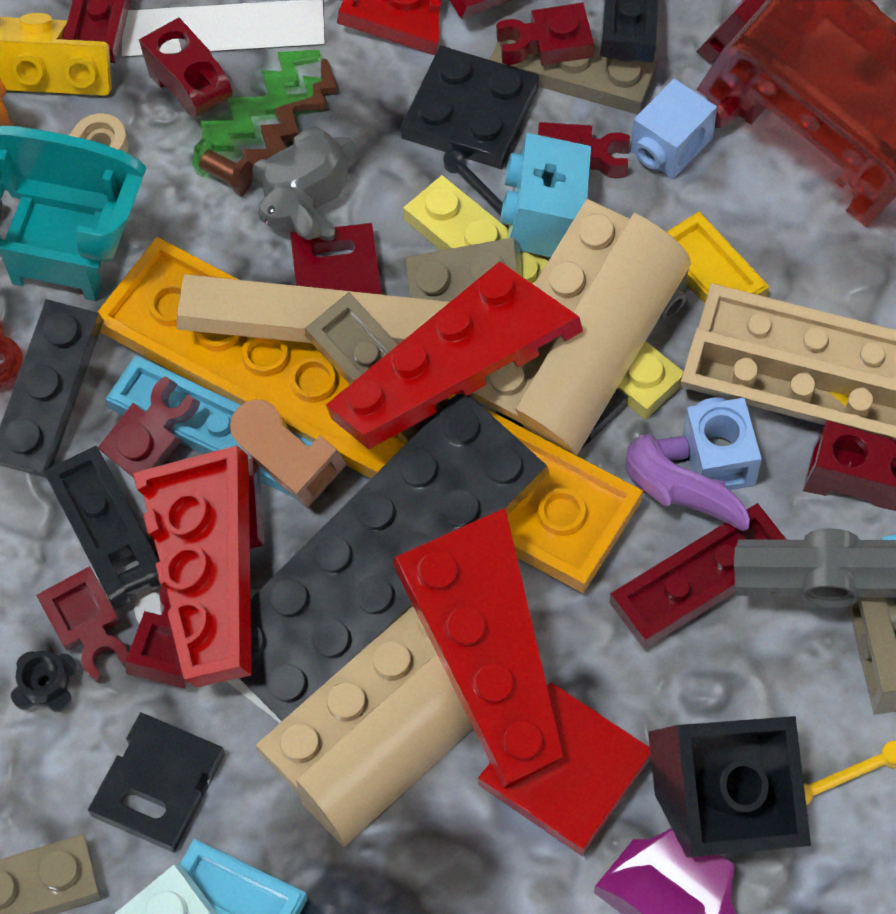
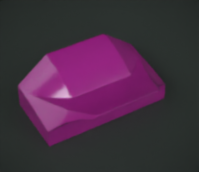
M672 828L650 839H633L595 885L594 893L621 914H736L731 902L732 879L735 866L722 855L687 858Z

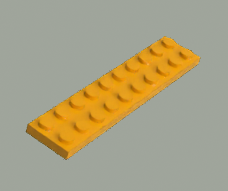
M159 237L153 240L97 311L104 319L100 333L181 377L240 405L251 400H265L275 407L290 431L311 442L322 436L338 450L346 466L370 479L405 445L395 435L368 449L331 419L326 404L350 384L312 343L178 330L177 311L184 274L239 279ZM456 394L451 395L448 399L451 400ZM484 408L547 465L550 472L507 515L517 558L584 594L642 502L643 490Z

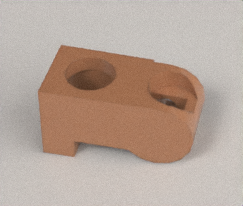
M265 400L245 402L236 409L231 417V434L242 450L306 508L313 503L346 466L338 450L322 436H319L309 447L289 431V427L275 407Z

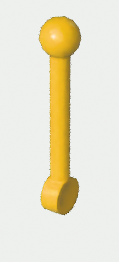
M896 741L887 742L880 754L811 784L807 785L804 783L806 806L811 803L813 796L884 765L888 768H896Z

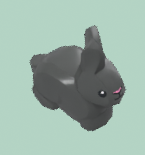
M313 126L304 129L294 137V145L281 150L267 160L260 159L252 168L253 180L263 190L265 197L259 204L258 215L260 220L273 230L283 233L297 232L300 237L306 240L316 237L325 241L334 240L336 234L333 224L316 212L315 208L339 197L348 180V162L357 151L355 143L347 137L333 138L324 130Z

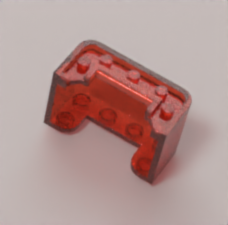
M766 0L722 50L696 90L716 106L728 96H737L743 98L739 106L747 112L758 100L843 169L834 183L841 188L848 183L852 189L853 199L845 211L867 228L896 197V23L884 14L872 0Z

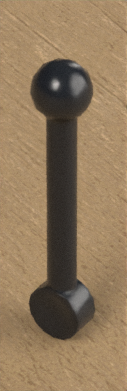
M456 149L447 151L443 157L446 171L459 173L501 215L503 202L465 165L464 154Z

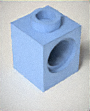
M674 78L633 119L631 152L646 167L658 169L671 179H674L713 139L717 106Z
M714 397L703 400L695 406L687 407L683 436L688 441V457L692 471L709 479L725 481V488L729 490L756 486L761 455L745 398L726 400ZM721 437L727 439L732 444L729 446H717L708 439Z

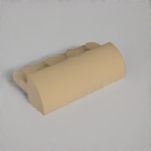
M586 199L534 284L580 317L583 332L567 341H564L559 336L537 348L539 356L518 368L514 362H511L484 377L486 385L471 393L473 399L523 424L526 430L577 456L691 266L689 255L671 235L648 219L636 213H633L629 219Z
M711 283L698 328H696L681 379V388L726 400L745 398L746 405L822 425H825L828 420L893 439L896 442V330ZM829 391L848 396L847 405L840 403V400H837Z
M412 606L256 744L258 754L300 796L302 805L345 847L474 728Z

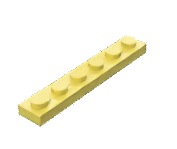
M443 175L403 207L404 220L440 250L508 238L509 229ZM520 251L522 276L532 284H535L548 261L541 255ZM645 341L618 388L628 396L627 406L646 420L681 388V379L684 371Z

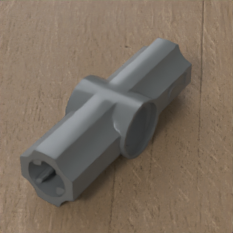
M832 528L811 531L805 535L804 540H738L734 555L735 589L738 596H801L804 601L812 605L828 608L852 605L857 602L858 597H896V540H860L857 535L849 531Z

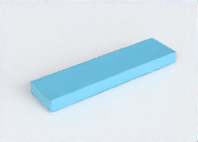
M137 355L134 356L105 399L108 409L122 416L132 403L141 406L147 411L151 406L150 398L154 385L166 376L178 384L169 396L168 403L170 408L179 406L188 394L200 402L199 408L192 418L185 422L176 423L171 429L174 434L183 440L181 444L202 454L236 445L239 446L232 437L230 423L232 415L241 406L240 404ZM292 432L308 447L313 443L303 438L302 436ZM259 467L260 482L293 497Z

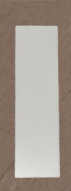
M291 0L129 10L122 36V57L143 55L138 39L178 17L182 19L210 51L325 44L323 0ZM172 39L165 42L159 51L164 54L178 53L181 51L179 40Z

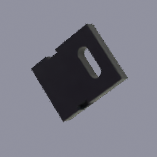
M140 712L126 737L129 745L122 757L116 756L93 798L88 812L93 818L175 853L225 756V752L222 746ZM129 795H136L165 808L166 811L161 817L152 818L123 805V801Z

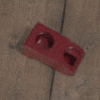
M180 17L138 39L149 76L160 88L166 86L190 116L196 118L232 97V88L225 72L214 59L211 51ZM172 39L179 40L181 51L168 55L159 51L165 42Z
M827 420L813 446L803 491L826 496L830 490L868 500L873 505L883 509L896 511V442L893 439Z

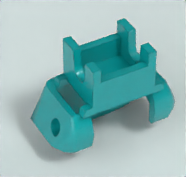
M0 125V201L5 190L9 192L12 198L20 199L5 239H2L0 235V255L12 285L23 287L25 279L30 278L82 289L85 299L96 301L102 286L98 272L101 261H113L147 167L139 159L126 152L95 141L39 129Z

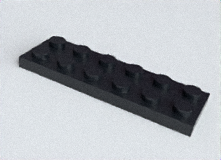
M456 394L250 599L251 676L239 679L283 721L413 606L392 564L396 556L503 508H506L508 515L550 473L547 465L470 395Z

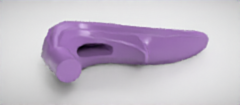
M643 434L628 446L625 465L628 476L638 488L662 505L669 507L671 503L686 506L716 517L741 531L748 530L750 522L748 511L735 494L725 488V481L709 479L671 462L688 458L689 445L685 436L656 439L652 434Z

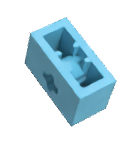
M526 133L521 153L510 154L504 185L513 187V191L507 190L505 193L500 223L509 225L508 238L513 237L519 243L520 251L548 257L552 256L587 199L591 146Z

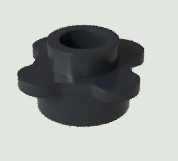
M30 651L19 657L16 663L17 669L15 674L18 686L11 692V699L14 705L21 710H27L32 706H48L53 712L65 710L72 701V696L68 691L70 677L77 671V664L73 657L65 653L57 656L48 651ZM43 677L50 679L46 686L39 685V680Z

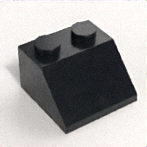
M796 716L682 724L648 732L655 797L687 858L811 846Z

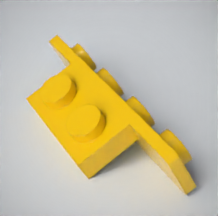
M29 13L20 18L0 17V79L5 85L6 90L106 96L112 88L109 45L101 41L62 40L67 20H52L49 14Z

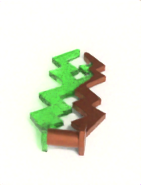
M319 50L278 52L281 71L261 70L262 79L267 91L265 96L229 98L233 120L201 121L202 139L194 146L192 166L197 175L204 177L208 172L231 184L236 195L244 196L252 183V168L254 164L260 159L267 160L274 154L286 149L283 141L294 140V137L298 135L294 113L297 111L326 109V101L322 94L337 93L336 84L327 59L321 60V78L303 75L306 93L287 94L286 88L300 87L294 66L319 62L321 59ZM252 116H276L279 124L260 125L266 149H242L243 158L238 163L216 153L235 152L231 139H256Z

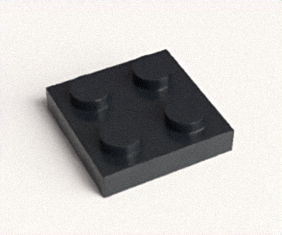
M440 45L401 124V138L443 152L456 149L464 154L465 159L502 169L539 89V75Z

